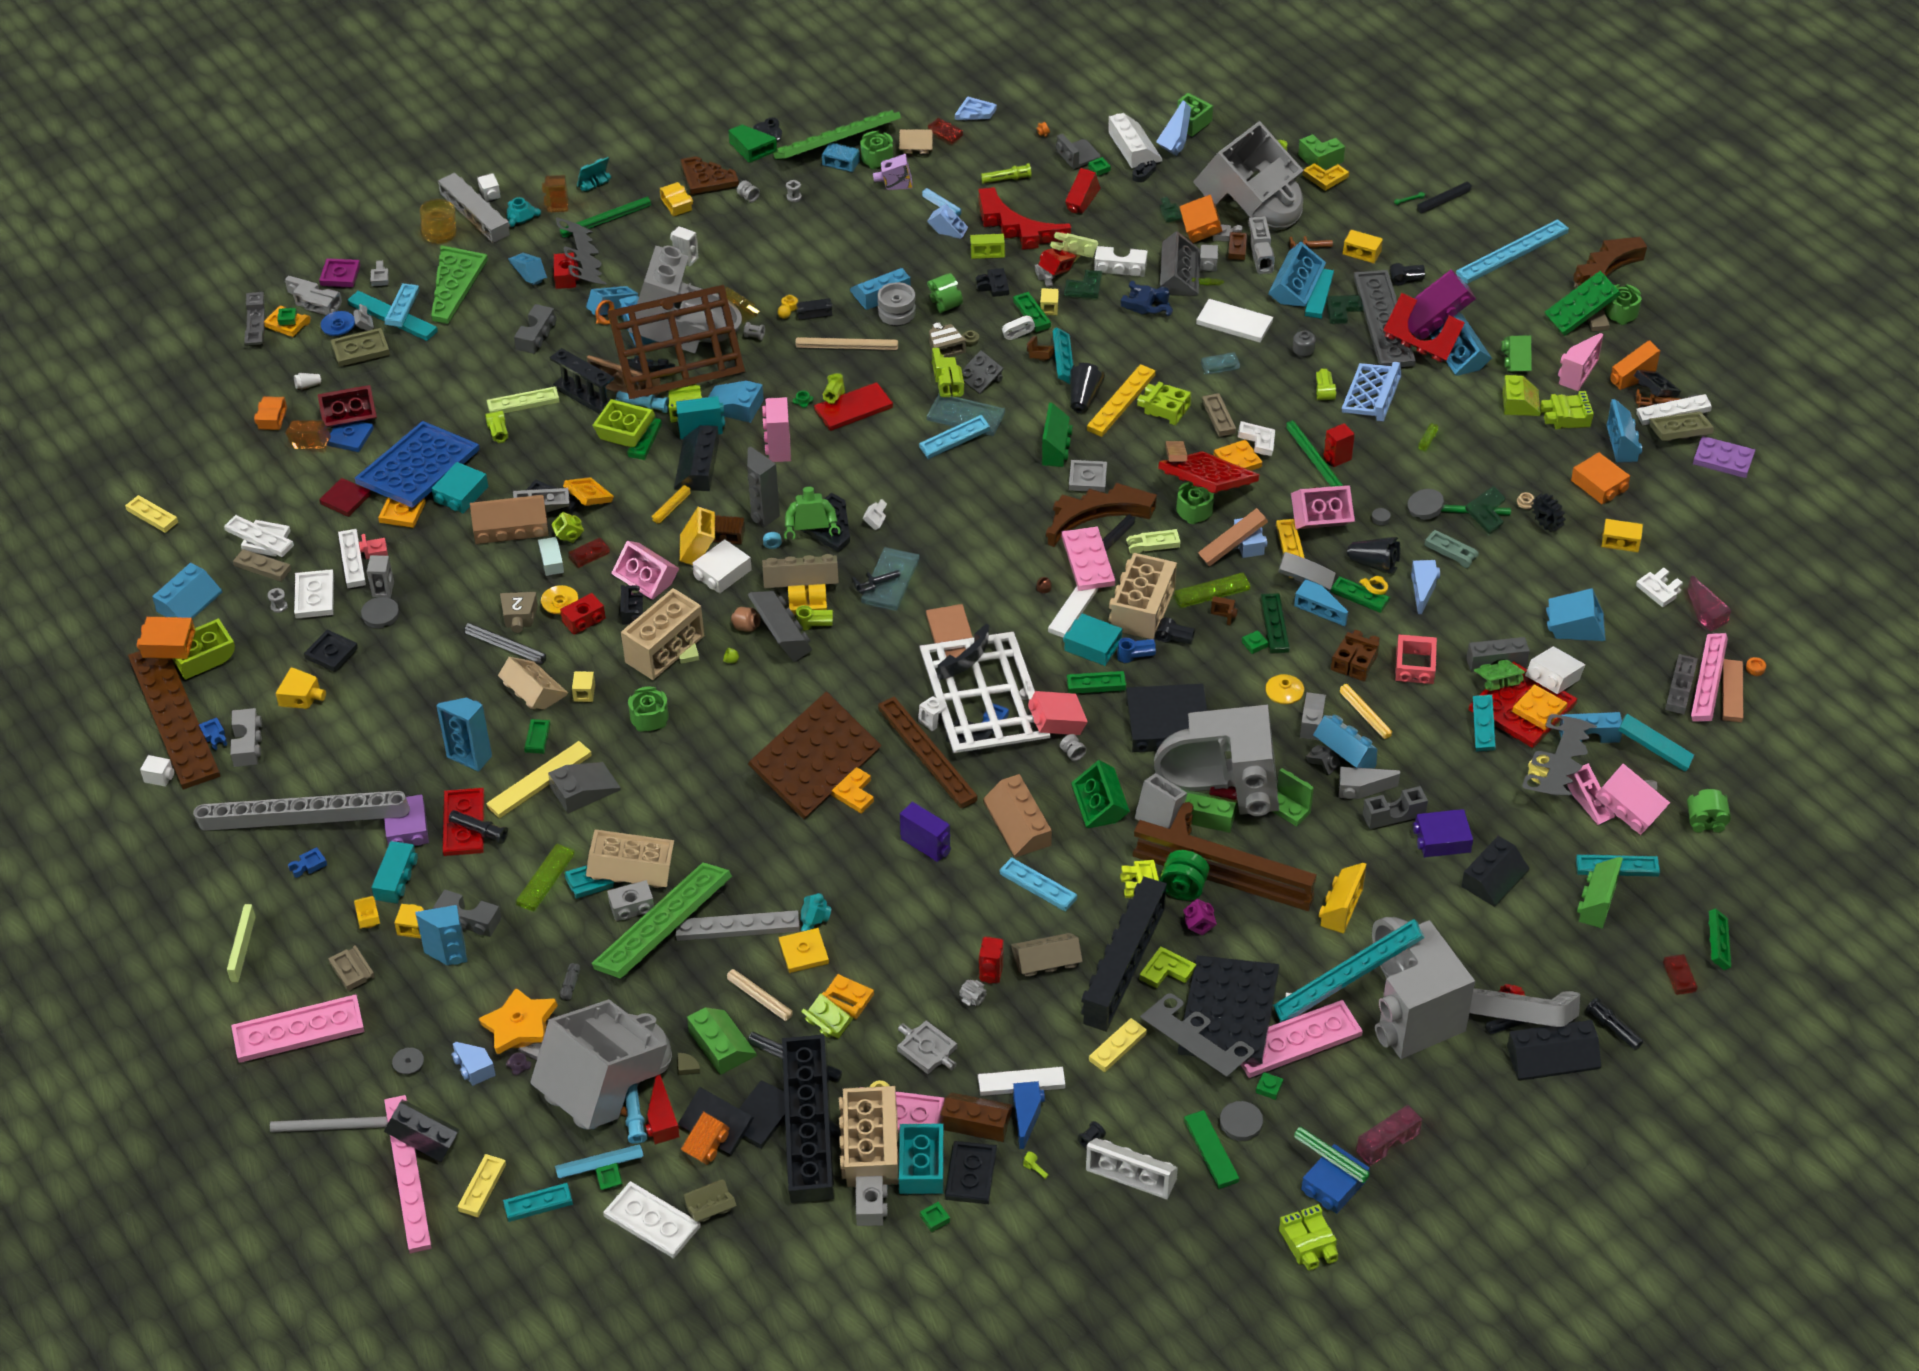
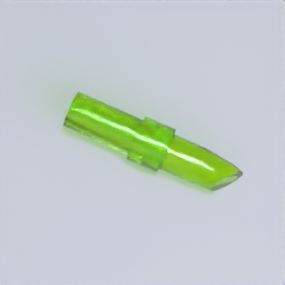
M1198 278L1199 285L1210 286L1224 283V280Z

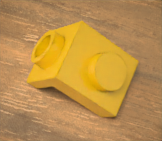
M374 896L354 901L360 928H372L376 924H380Z

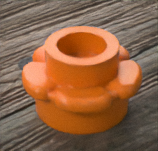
M1045 122L1038 123L1036 128L1038 134L1047 137L1050 134L1047 124Z

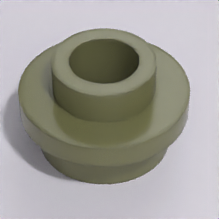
M969 330L962 334L967 346L977 344L979 340L977 332Z

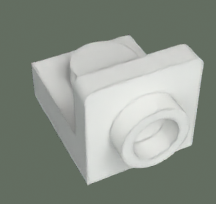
M932 696L919 705L918 722L930 731L935 730L938 725V715L946 709V705Z

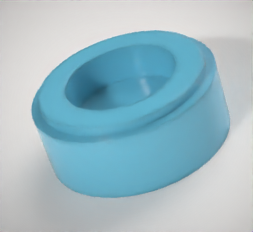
M769 532L763 536V545L766 548L775 549L782 543L781 535L776 532Z

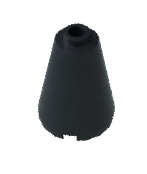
M1079 363L1078 366L1073 365L1070 370L1071 408L1076 413H1083L1088 410L1104 382L1105 374L1103 371L1101 373L1096 365Z
M1398 537L1356 541L1348 546L1347 556L1350 557V560L1388 574H1394L1398 568L1394 567L1395 563L1400 561L1401 546L1400 542L1396 541Z

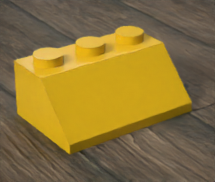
M1366 863L1344 868L1339 876L1334 877L1332 883L1333 890L1328 891L1325 900L1327 904L1326 906L1322 905L1319 912L1321 927L1344 934L1363 891Z

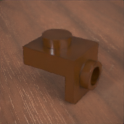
M1033 336L1027 342L1029 358H1039V360L1044 361L1050 359L1055 353L1054 346L1038 345L1037 336Z
M1213 596L1211 614L1227 617V625L1231 626L1232 619L1236 620L1238 608H1235V600Z

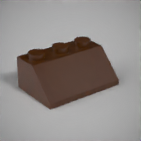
M951 1092L945 1097L940 1114V1124H943V1130L1004 1142L1013 1105Z

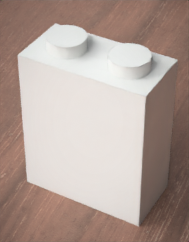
M725 539L693 562L695 578L701 580L710 589H714L719 594L752 570L751 558Z
M1553 646L1531 659L1525 676L1558 694L1580 680L1585 664Z

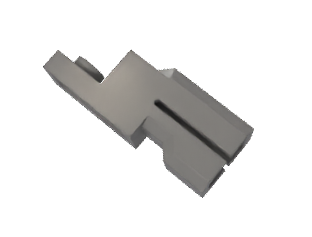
M1266 217L1249 218L1250 244L1257 273L1271 274L1274 271L1275 257L1270 245L1271 236ZM1262 259L1267 260V267L1260 266Z
M288 276L285 279L287 291L293 294L295 305L324 315L336 312L341 306L340 292L330 289L319 290L317 283Z

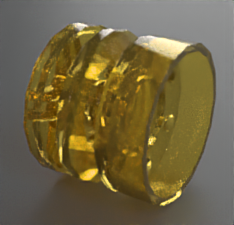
M432 199L421 205L422 237L433 243H444L452 240L456 235L454 205L443 199Z

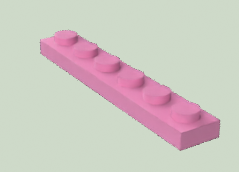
M1726 633L1707 634L1691 714L1693 722L1712 721L1728 640Z

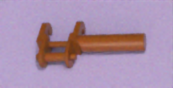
M1306 236L1303 237V244L1308 248L1333 246L1332 240L1307 241ZM1289 237L1290 249H1292L1297 244H1295L1292 237Z
M1639 389L1636 390V404H1638L1639 408L1641 405L1652 406L1654 403L1661 404L1680 400L1679 398L1658 397L1652 393L1650 398L1641 397Z

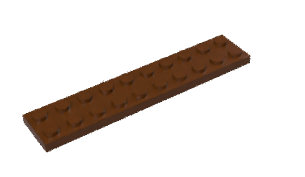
M140 651L129 654L130 663L182 789L184 790L221 777L172 659L142 658Z

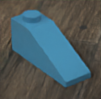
M526 253L508 258L509 262L525 281L538 284L542 282V279L547 278L541 258Z
M628 286L591 289L586 308L595 315V310L599 303L603 300H610L614 303V309L620 308L619 299L638 296V293ZM608 303L600 308L599 313L601 316L608 314Z
M1305 579L1295 593L1294 606L1346 626L1348 611L1322 585Z

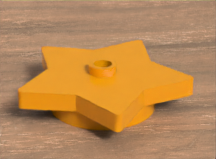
M515 989L503 1007L480 1017L479 1021L483 1027L494 1033V1048L496 1053L500 1054L509 1048H522L534 1042L542 1043L546 1029V1020L557 1008L558 1004L555 999L531 1000L520 990Z

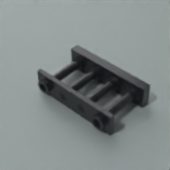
M561 348L550 357L551 361L560 365L561 378L553 383L554 387L556 386L559 392L601 414L611 400L607 398L606 386L614 380V377ZM568 370L573 373V378L568 376ZM581 378L586 380V385L581 383ZM594 385L599 387V393L594 390Z

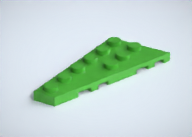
M441 245L436 290L434 292L435 298L431 315L432 321L446 324L450 322L488 260L487 254Z

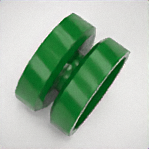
M1176 850L1167 856L1160 876V882L1167 883L1166 893L1169 896L1183 901L1195 900L1203 892L1205 881L1209 874V865L1203 857L1194 852Z

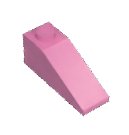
M1589 763L1583 765L1578 772L1567 775V777L1573 780V782L1567 784L1570 792L1597 825L1615 817L1613 811L1595 797L1601 787Z

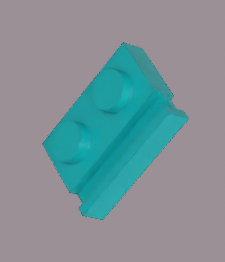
M587 865L565 872L564 877L572 892H574L576 899L613 888L614 882L610 879L596 880L586 876Z

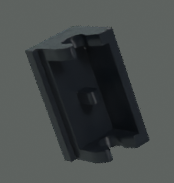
M621 585L622 625L631 624L643 614V593L632 592L639 591L640 586Z

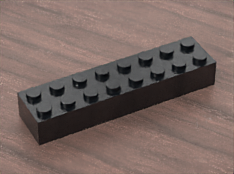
M1144 876L1141 883L1136 884L1134 897L1130 898L1127 903L1126 914L1122 913L1119 921L1120 926L1118 929L1115 928L1113 932V941L1111 944H1107L1104 959L1099 960L1097 974L1092 975L1089 983L1090 988L1083 993L1081 1002L1084 1005L1081 1015H1083L1084 1025L1107 1032L1164 913L1167 883Z
M825 1034L782 1038L788 1192L791 1203L832 1200L835 1199L828 1057Z

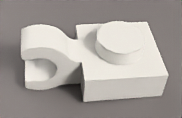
M883 499L878 504L875 502L870 505L863 517L874 530L881 527L886 517L883 510L887 503Z

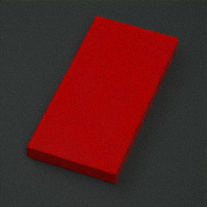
M877 382L840 395L835 403L824 401L814 405V410L830 431L893 408V402Z
M484 788L444 791V856L484 853V838L481 836V833L449 822V815L453 810L484 821Z

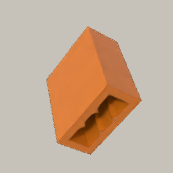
M1211 194L1179 206L1186 232L1192 243L1223 232Z
M1600 452L1575 466L1571 477L1573 483L1601 504L1611 501L1620 493H1624L1629 488L1630 480L1629 474Z
M146 617L145 624L141 627V637L137 640V649L140 650L142 658L188 659L196 631L192 618Z

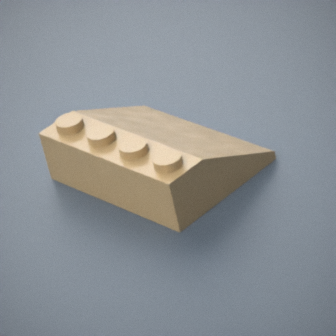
M595 829L588 856L586 876L596 880L610 879L613 882L624 881L631 882L632 884L647 880L648 885L652 887H667L674 840Z

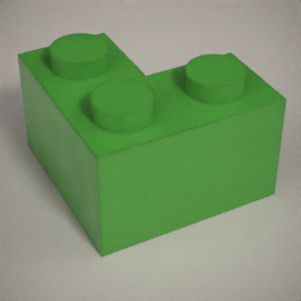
M1187 93L1178 100L1177 109L1182 101H1185L1191 107L1187 134L1194 136L1212 122L1213 105Z
M1312 134L1299 140L1298 155L1309 166L1315 163L1325 170L1344 162L1345 146L1337 138L1322 143Z
M1531 335L1505 337L1504 341L1501 342V351H1504V355H1507V358L1504 360L1507 372L1532 371Z

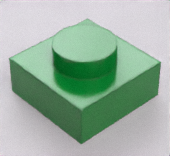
M1103 157L1088 162V168L1096 172L1097 176L1111 171V166Z
M296 308L279 309L278 325L296 324Z
M1258 630L1242 637V643L1251 654L1268 647V641Z
M1263 1072L1256 1087V1093L1276 1100L1283 1085V1078Z
M618 1163L596 1168L602 1191L623 1185Z
M939 1201L920 1211V1217L931 1232L950 1223V1217Z

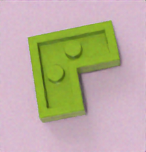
M1160 946L1139 974V980L1158 988L1168 974L1186 983L1193 974L1196 964Z

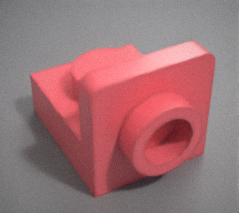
M365 534L361 535L362 541L359 542L361 553L365 552L366 559H370V555L388 556L385 538L366 541Z

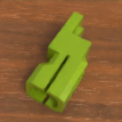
M932 348V366L935 382H938L940 396L951 397L950 385L953 397H961L964 395V380L961 367L956 364L955 357L944 358V355L940 354L939 348Z

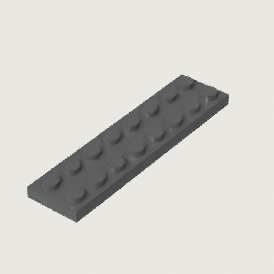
M1388 270L1354 272V281L1379 365L1392 366L1393 362H1400V367L1415 366V357L1411 346L1410 348L1400 344V340L1396 338L1394 341L1385 337V333H1383V329L1397 303Z

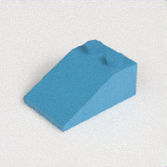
M741 381L714 386L709 397L718 396L719 403H723L724 414H721V416L751 423L764 400L763 384Z

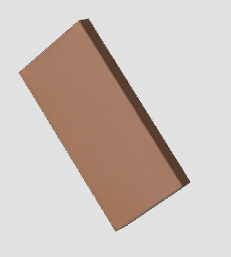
M963 604L926 610L934 643L973 638ZM963 647L944 651L946 657L952 655L956 658L963 651H965L966 648Z

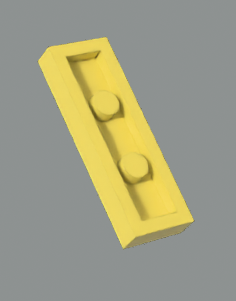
M139 495L125 505L128 512L165 533L178 523L176 516Z
M1130 1018L1089 1056V1061L1103 1072H1106L1147 1034V1029Z
M485 1154L457 1206L458 1212L479 1218L506 1166L504 1159Z

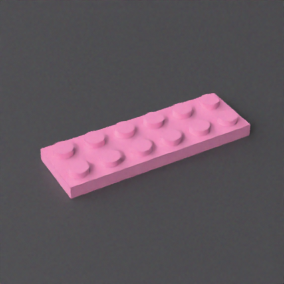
M357 995L231 1025L239 1063L365 1032Z
M1340 1000L1270 1026L1263 1064L1243 1062L1241 1066L1248 1078L1358 1038L1362 1036L1363 1031L1344 1001Z

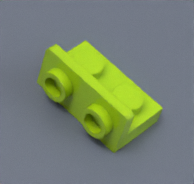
M821 993L809 1010L803 1008L801 1011L806 1015L805 1020L813 1026L816 1024L820 1026L821 1029L819 1031L828 1038L834 1036L839 1039L853 1020L849 1014Z

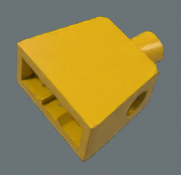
M292 667L276 692L279 706L303 709L310 708L314 699L323 701L326 696V691L320 689L318 679L315 676Z

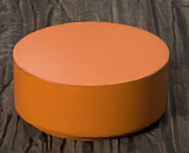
M1753 657L1747 661L1746 671L1753 676L1764 674L1766 669L1764 660Z

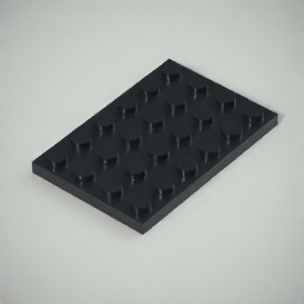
M1197 955L1184 1020L1193 1012H1200L1210 1019V1024L1200 1031L1199 1034L1225 1052L1236 1042L1242 1041L1254 1049V1053L1244 1062L1263 1064L1279 975V964ZM1196 1016L1190 1022L1193 1026L1199 1027L1204 1024V1019ZM1179 1044V1055L1196 1056ZM1238 1046L1234 1049V1053L1237 1056H1245L1248 1053V1049L1244 1046Z

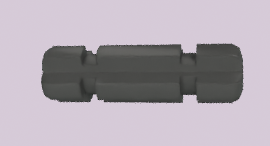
M571 963L568 967V972L560 991V998L563 1000H570L572 997V991H574L578 979L577 976L580 972L579 964Z

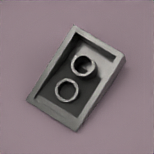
M603 762L564 765L548 772L550 788L567 813H571L621 790Z

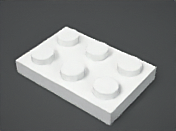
M333 570L295 573V618L333 615Z

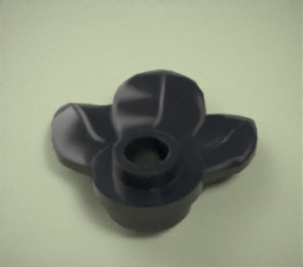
M774 117L757 123L753 127L755 130L775 137L776 142H779L782 137L779 121Z

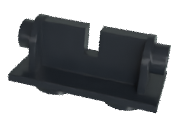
M830 298L796 303L799 320L833 315Z

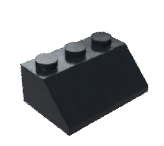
M1498 835L1464 871L1461 887L1496 907L1527 874L1530 868L1516 846Z
M402 1099L391 1116L384 1132L442 1162L460 1129Z

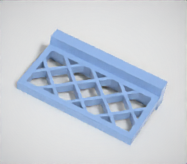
M1393 362L1392 366L1360 363L1341 408L1342 413L1376 416L1377 421H1384L1401 378L1400 362ZM1362 370H1368L1371 372L1363 374ZM1381 372H1388V373L1385 374V375H1382V376L1379 375V373H1381ZM1374 375L1377 377L1376 379L1371 381L1368 379ZM1363 380L1366 382L1360 386L1357 384ZM1379 382H1381V383L1383 384V385H1381V386H1379V387H1376V386H1375V384H1377V383H1379ZM1368 387H1371V388H1372V390H1370V391H1367V392L1364 391V389H1366V388H1368ZM1357 392H1360V393H1361V395H1359V396H1356V397L1353 396V394H1355V393H1357ZM1376 393L1379 395L1373 399L1370 397L1371 395ZM1364 398H1366V399L1368 400V401H1366V402H1364V403H1362V404L1359 402L1360 400H1362V399H1364ZM1353 403H1355V404L1357 405V406H1355V407H1348L1349 405H1351V404H1353ZM1370 405H1373V406H1374V409H1366V408H1365V407L1370 406Z

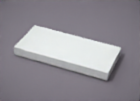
M1212 299L1207 301L1196 319L1197 325L1260 343L1273 322V317Z
M631 1181L603 1212L604 1217L673 1259L701 1227L700 1222H695L690 1216Z

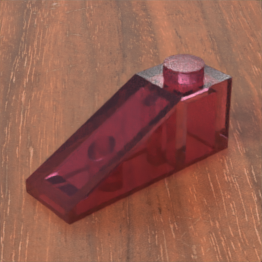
M1691 576L1687 590L1700 623L1709 631H1713L1728 623L1731 609L1696 577Z

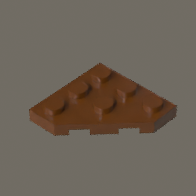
M697 156L681 159V166L691 194L732 188L739 185L735 170H725L721 168V165L713 162L706 163Z

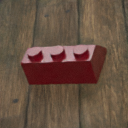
M370 385L317 394L324 428L377 418Z

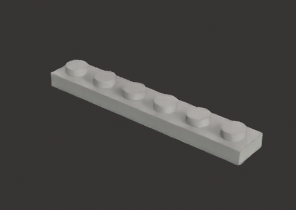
M798 910L685 919L682 924L676 927L677 941L799 932Z

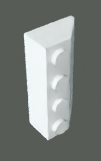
M1125 113L1109 116V134L1131 168L1137 167L1140 163L1147 165L1148 161L1151 164L1152 160L1155 162L1162 161V157L1138 122Z
M1095 1138L1088 1143L1086 1171L1166 1200L1168 1199L1177 1180L1178 1167L1173 1166L1169 1162L1153 1159L1149 1155L1139 1154L1129 1148L1114 1145L1107 1140Z

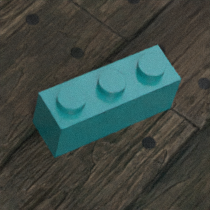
M390 841L371 887L375 900L398 904L400 897L405 893V884L411 878V869L417 863L418 854L415 853L413 844Z

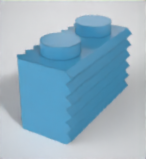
M829 143L822 154V165L850 172L855 170L860 161L859 149L841 146L840 144Z

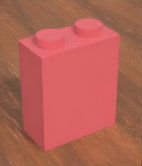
M1035 691L1029 700L1028 707L1039 733L1081 735L1088 722L1076 694Z

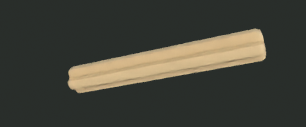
M732 969L728 972L727 979L784 1021H788L792 1017L791 1009L738 971Z

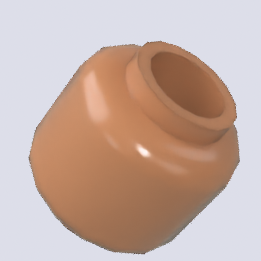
M739 607L731 616V622L738 631L752 632L760 625L761 621L759 613L751 607Z

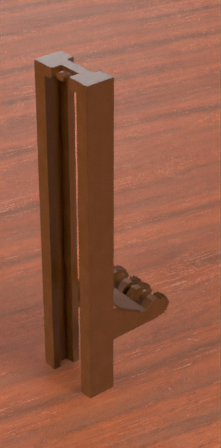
M1190 802L1182 804L1170 829L1139 820L1134 830V836L1141 839L1137 841L1133 857L1142 860H1154L1155 864L1164 866L1166 858L1171 852L1176 850L1191 851L1207 861L1209 865L1207 880L1309 912L1314 900V885L1317 874L1191 836L1193 804Z

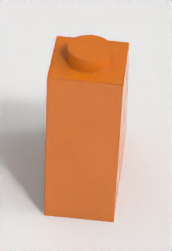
M1647 341L1612 367L1611 382L1620 390L1638 384L1639 380L1634 374L1637 370L1656 371L1660 350L1651 341Z

